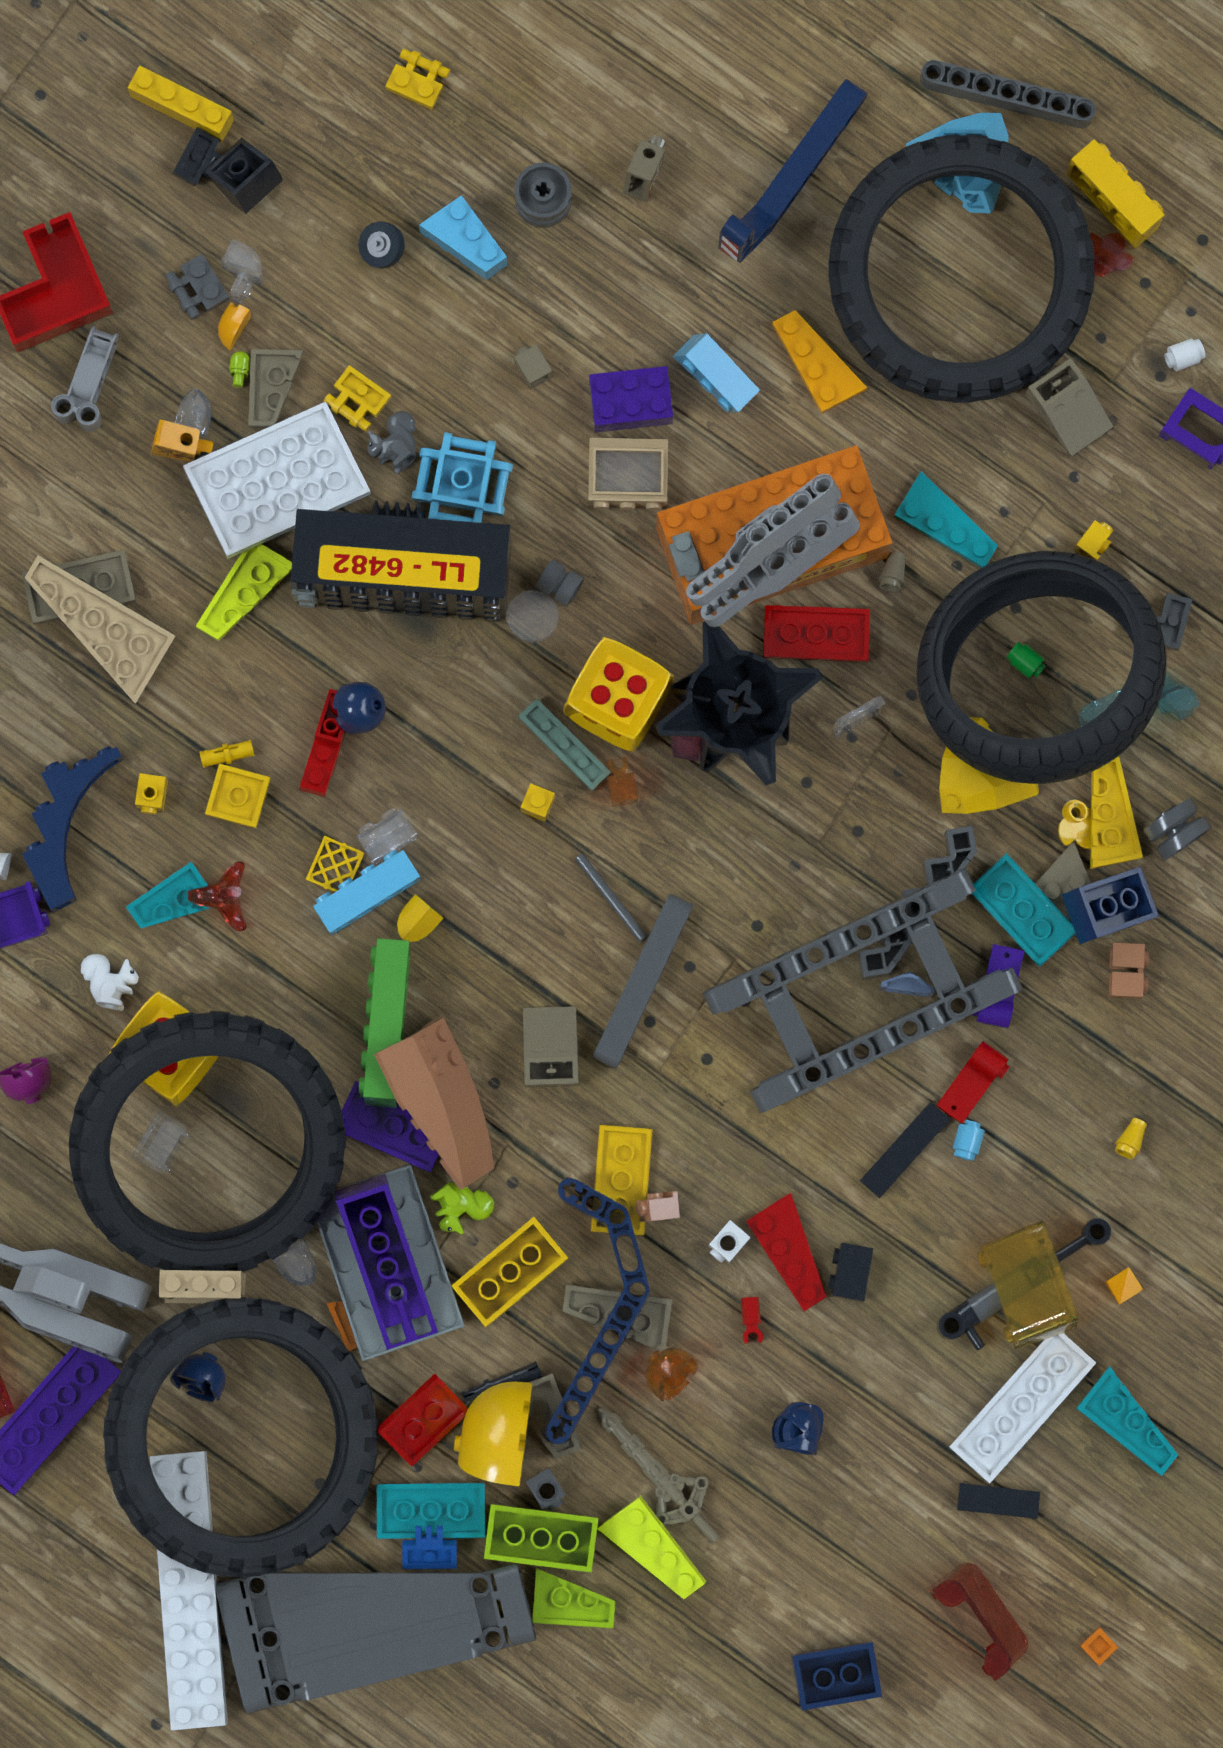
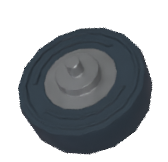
M379 221L365 227L360 235L358 246L359 253L366 263L372 267L383 269L392 267L400 260L404 252L405 243L401 231L396 226Z

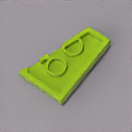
M536 1568L533 1623L614 1628L615 1600Z

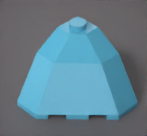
M977 113L951 120L909 141L906 147L916 142L946 135L970 134L987 136L990 139L1008 142V133L1001 113ZM972 176L941 177L935 179L936 181L934 182L936 186L949 196L954 194L963 202L962 207L970 213H992L1002 186L990 180Z

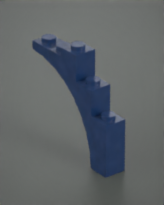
M108 746L97 752L98 756L89 761L85 758L76 762L71 770H69L65 762L59 763V761H56L46 766V771L41 773L55 802L50 803V801H46L35 808L36 811L31 814L46 842L41 844L40 841L30 844L26 847L27 851L22 853L53 913L77 901L70 884L66 863L67 838L70 824L80 801L91 785L107 770L124 760L117 746L114 748Z

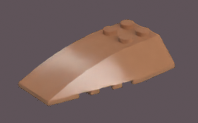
M439 1016L423 1025V1029L406 1039L387 1046L375 1053L374 1056L397 1103L402 1110H408L413 1117L411 1123L416 1130L421 1129L428 1138L427 1145L432 1151L436 1149L441 1156L440 1163L461 1190L493 1170L494 1163L485 1116L477 1090L444 1017Z

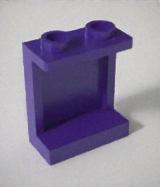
M31 881L25 882L23 886L0 893V949L48 934L46 927L50 926L47 912H41L39 902L43 901L39 887H34Z

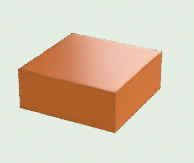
M1100 1627L1080 1645L1098 1666L1118 1648Z

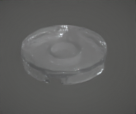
M530 590L524 591L513 598L508 606L506 617L508 627L515 637L522 641L536 643L544 641L553 634L558 624L559 614L557 605L550 596L540 591Z

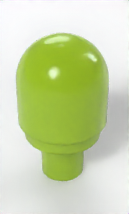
M243 351L235 352L230 358L229 371L230 375L233 376L232 386L236 388L243 387L244 378H247L250 373L251 359Z

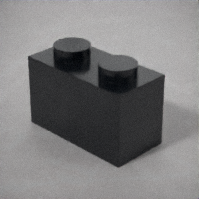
M841 1243L839 1248H834L832 1263L837 1264L835 1275L830 1274L827 1290L832 1291L831 1297L859 1302L865 1301L873 1248Z

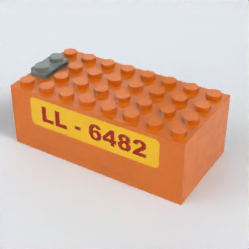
M857 445L657 512L656 531L690 625L704 621L701 616L702 606H695L686 594L688 585L726 555L736 540L737 531L769 507L782 503L820 474H829L841 491V498L838 503L843 502L850 505L860 522L859 530L782 590L755 599L748 605L888 558L892 540ZM720 574L718 577L721 579L724 575ZM701 590L697 592L698 595L703 593ZM734 595L732 598L735 600L739 596ZM713 611L711 614L714 616L717 612Z

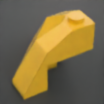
M969 717L980 726L992 731L988 728L989 724L983 718ZM947 747L945 748L942 757L939 785L942 813L969 814L994 810L1039 794L1038 784L1011 782L987 775L959 759Z

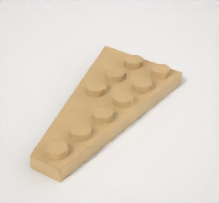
M38 555L26 574L25 579L136 704L174 640L175 635Z

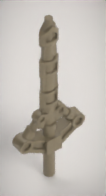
M603 1407L599 1408L597 1412L602 1419L604 1429L608 1433L612 1431L622 1445L620 1447L631 1459L634 1458L644 1470V1474L658 1487L655 1490V1495L657 1496L656 1516L665 1526L692 1520L713 1544L720 1536L699 1513L709 1485L708 1479L705 1476L683 1477L676 1473L670 1476L664 1466L644 1448L645 1445L639 1438L627 1431L621 1424L623 1420L616 1413H610ZM685 1484L686 1486L694 1487L689 1500H687L682 1492ZM672 1500L680 1507L666 1512V1504L664 1502Z

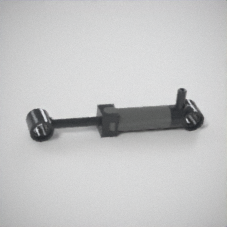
M1101 1218L1088 1221L1082 1228L1081 1236L1041 1262H1038L1035 1256L942 1315L937 1322L938 1334L942 1338L953 1340L965 1333L974 1348L980 1350L985 1344L975 1330V1326L1047 1281L1049 1278L1045 1271L1087 1244L1089 1246H1099L1106 1243L1111 1236L1110 1225ZM1092 1225H1098L1102 1228L1103 1235L1101 1239L1097 1240L1091 1237L1090 1228ZM948 1318L954 1319L958 1324V1329L954 1334H950L944 1329V1323Z

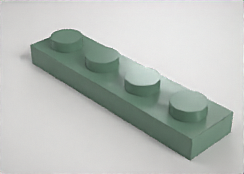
M537 698L518 716L592 792L611 774Z

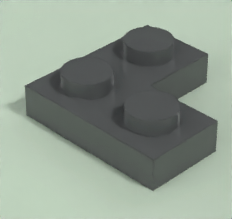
M1171 593L1166 594L1161 615L1157 617L1166 648L1175 651L1180 649L1192 599Z

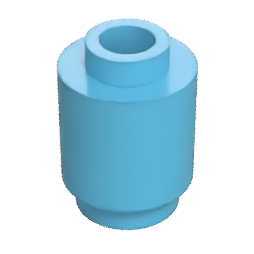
M965 1120V1124H959L953 1145L955 1150L953 1156L969 1161L975 1160V1156L979 1155L985 1130L980 1129V1123Z

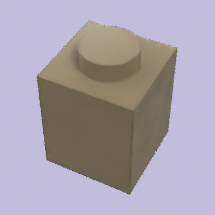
M537 344L533 347L527 345L516 352L517 356L514 357V364L530 390L552 378V369Z

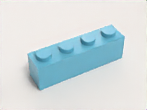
M397 850L390 852L383 857L384 862L375 867L372 864L360 872L362 876L353 881L352 878H349L338 886L340 890L332 895L327 892L315 900L317 904L313 906L314 910L331 936L421 880L404 850L399 853Z

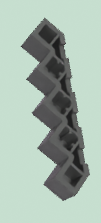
M973 826L945 831L944 839L947 857L924 860L922 864L926 886L967 867L977 853ZM923 887L903 890L901 898ZM913 901L907 903L904 909L905 913L911 916L917 914L919 904ZM907 928L883 938V947L859 951L857 955L862 980L889 976L913 942Z

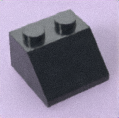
M242 137L204 171L225 197L245 214L283 181L274 162Z

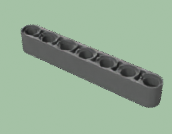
M937 60L927 61L920 75L921 85L925 89L1076 128L1088 127L1096 112L1094 103L1087 98ZM934 71L939 77L937 79H930L926 73ZM955 77L961 78L964 84L956 86L952 83L951 79ZM978 84H985L989 90L981 92L976 86ZM1009 90L1013 93L1014 97L1005 98L1001 92ZM1030 96L1035 97L1039 103L1031 105L1027 102L1026 98ZM1053 103H1060L1064 110L1056 111L1051 105ZM1084 109L1088 112L1089 116L1082 118L1076 111Z
M671 893L668 895L592 1057L593 1059L617 1069L694 904Z

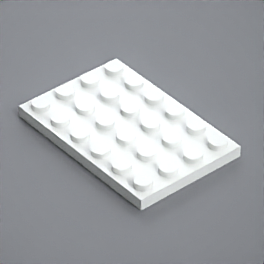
M326 402L183 465L184 471L227 559L295 529L297 509L335 511L371 494Z

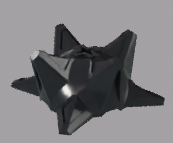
M704 621L702 622L703 663L697 670L673 683L670 691L682 704L656 724L659 736L700 737V769L706 773L733 754H737L766 786L776 782L775 745L784 746L789 741L792 704L822 679L818 668H778L771 661L750 651L740 650L720 626L711 627Z

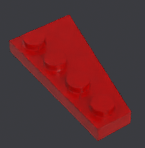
M789 1193L747 1220L746 1223L804 1312L826 1298V1294L793 1197Z

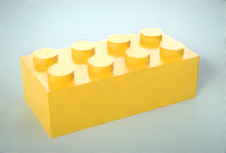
M1093 139L1071 159L1066 175L1136 249L1158 230L1165 215L1163 213L1164 210L1156 200H1151L1145 194L1146 190L1140 182L1133 181L1127 175L1128 170L1121 162L1116 163L1113 160L1109 149L1103 143H1098Z
M533 1217L451 1286L485 1328H487L565 1263L568 1257L536 1218Z

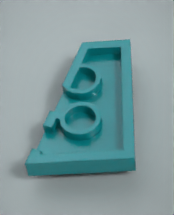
M190 862L127 905L126 908L139 927L145 928L220 906L221 903L194 864Z

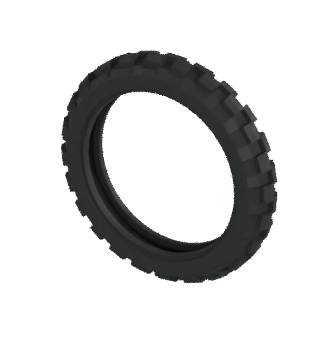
M970 134L946 135L916 142L902 148L879 163L861 180L848 198L834 228L828 261V281L835 314L839 319L844 334L851 346L856 349L862 359L874 371L902 390L909 391L923 398L952 403H972L1005 396L1023 388L1048 371L1065 354L1082 327L1089 310L1095 280V255L1093 241L1087 226L1088 223L1081 207L1078 206L1072 195L1073 193L1067 185L1049 169L1048 165L1036 156L1033 157L1021 150L1020 147L1005 141ZM941 177H979L1011 190L1022 198L1035 212L1050 240L1054 259V282L1046 311L1037 326L1024 341L1006 353L991 359L970 363H956L935 359L918 352L903 342L885 323L871 293L868 277L869 250L872 238L883 215L906 192L920 184Z
M210 1011L209 1013L199 1014L189 1012L174 1015V1018L151 1023L141 1028L140 1032L129 1039L125 1038L111 1049V1053L103 1062L98 1063L88 1077V1082L83 1091L80 1092L76 1102L69 1132V1162L77 1195L86 1210V1214L95 1227L101 1230L110 1243L121 1252H126L134 1257L135 1261L150 1268L157 1267L163 1270L244 1272L257 1268V1264L270 1258L274 1260L287 1252L294 1242L298 1239L302 1240L310 1232L319 1216L325 1213L334 1197L333 1193L337 1183L340 1182L344 1166L346 1137L343 1113L332 1083L320 1066V1063L295 1038L280 1028L276 1029L266 1024L265 1021L248 1015L243 1017L224 1011ZM201 1056H223L239 1059L271 1074L285 1087L296 1102L304 1127V1147L300 1166L283 1196L272 1207L255 1219L243 1225L217 1232L178 1230L148 1217L135 1207L124 1194L115 1178L110 1162V1143L113 1127L118 1113L130 1094L144 1080L158 1070L181 1060Z
M243 1297L215 1300L191 1307L172 1316V1318L159 1325L144 1338L142 1343L131 1353L123 1365L117 1381L114 1382L108 1399L109 1404L106 1418H104L103 1430L104 1459L113 1492L120 1507L130 1519V1523L142 1537L147 1539L157 1550L170 1559L186 1567L219 1576L252 1577L291 1568L313 1557L323 1550L336 1536L341 1534L351 1522V1518L358 1507H361L369 1490L368 1486L372 1474L375 1472L378 1456L376 1452L379 1432L377 1431L378 1418H376L374 1408L375 1400L370 1385L367 1383L361 1371L362 1367L352 1352L340 1341L341 1339L327 1326L319 1323L311 1315L297 1308H292L276 1301ZM232 1338L265 1341L277 1345L299 1358L313 1372L323 1386L335 1421L336 1440L333 1461L329 1474L316 1497L299 1515L289 1522L273 1530L249 1536L218 1534L204 1529L184 1517L173 1507L159 1488L153 1475L147 1452L146 1436L150 1410L154 1398L166 1377L182 1360L196 1350L214 1342Z

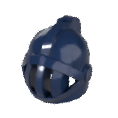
M803 1402L790 1403L774 1420L771 1429L774 1448L790 1450L805 1455H817L818 1441L822 1433L824 1420L821 1408L817 1405Z

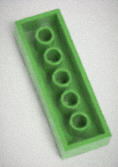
M377 938V946L371 947L370 962H372L371 967H375L374 972H369L368 988L369 993H372V998H367L366 1014L367 1019H370V1025L365 1024L363 1037L368 1048L367 1051H362L361 1067L362 1071L365 1072V1078L360 1077L359 1081L360 1098H364L365 1105L397 1108L398 1103L374 1054L393 1043L403 1040L411 955L409 941Z

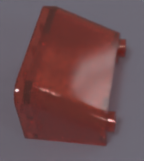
M963 1563L927 1587L935 1600L938 1599L947 1607H955L966 1600L993 1640L991 1644L984 1648L987 1654L984 1658V1665L981 1667L989 1679L996 1681L1005 1675L1026 1653L1028 1640L976 1565Z

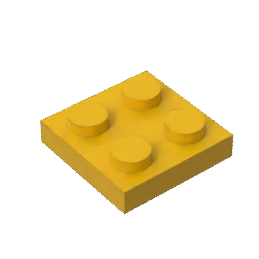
M219 763L205 815L257 829L271 778Z

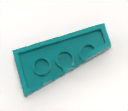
M922 471L894 515L898 520L980 568L988 564L998 547Z

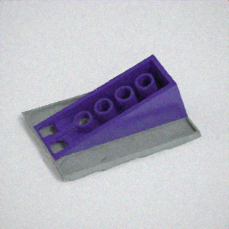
M411 1164L336 1188L333 1193L334 1197L325 1213H322L316 1221L362 1361L464 1327V1322Z

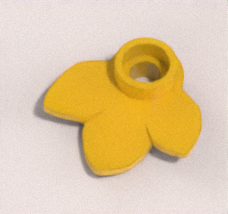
M1070 800L1062 809L1063 819L1058 825L1059 838L1065 846L1075 841L1080 847L1090 850L1091 808H1087L1079 800ZM1071 810L1076 811V818L1072 815Z

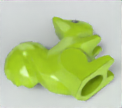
M453 1181L430 1195L431 1200H438L441 1208L435 1215L437 1217L445 1215L439 1222V1228L446 1232L464 1234L458 1217L465 1212L472 1219L480 1221L488 1218L494 1210V1200L486 1191L482 1192L478 1189L473 1193L468 1187L460 1190Z

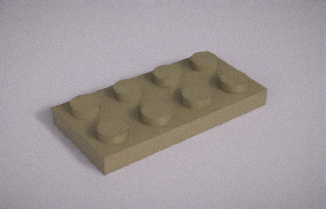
M125 550L56 565L122 605L137 602ZM28 571L23 572L22 577L33 624L37 625L59 620L58 615L25 579Z

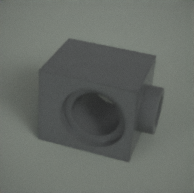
M549 1468L526 1481L542 1510L548 1507L552 1511L564 1503L561 1498L566 1495ZM544 1483H551L555 1488V1494L550 1499H544L539 1493L540 1486Z

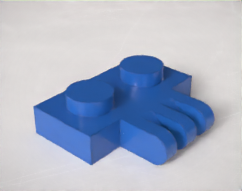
M432 1525L426 1526V1535H421V1526H415L416 1540H402L403 1569H457V1540H443V1525H437V1535H432Z

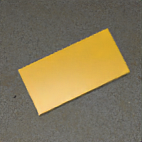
M599 1125L594 1190L623 1205L629 1213L634 1234L644 1236L645 1221L640 1222L636 1212L637 1200L647 1199L653 1129ZM594 1198L593 1211H597L601 1207V1201L598 1198ZM613 1211L609 1216L613 1224H620L625 1218L621 1211ZM592 1219L591 1232L609 1233L605 1225Z

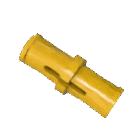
M251 740L231 745L225 743L222 744V747L199 752L203 768L225 762L226 764H231L234 760L255 756Z

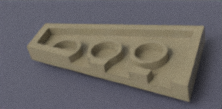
M566 1285L562 1312L602 1328L622 1292ZM631 1294L633 1297H636V1298H639V1297H642V1296H643V1295ZM649 1296L626 1338L665 1353L672 1299ZM622 1307L617 1311V1317L621 1321H628L632 1317V1311L628 1307Z

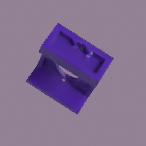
M1189 388L1158 436L1165 441L1171 438L1208 462L1209 466L1207 468L1211 470L1215 463L1220 466L1223 461V443L1218 446L1206 444L1178 424L1189 407L1193 405L1223 425V408L1192 388Z

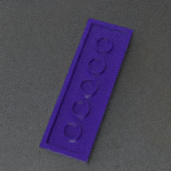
M73 1346L0 1429V1484L11 1494L16 1495L116 1381L121 1370L107 1358Z

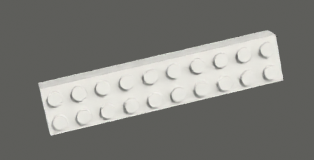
M207 1451L150 1456L153 1475L167 1500L184 1517L196 1525L213 1532ZM157 1550L171 1730L227 1725L228 1717L220 1615L216 1593L217 1577L214 1574L186 1567Z

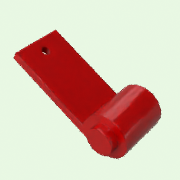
M982 1041L936 1106L957 1122L963 1124L996 1077L1002 1079L1010 1068L1006 1064L1009 1059L985 1041Z

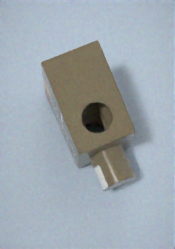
M651 135L648 142L640 141L626 172L624 194L644 202L648 201L663 164L665 150L662 148L665 143L663 138Z

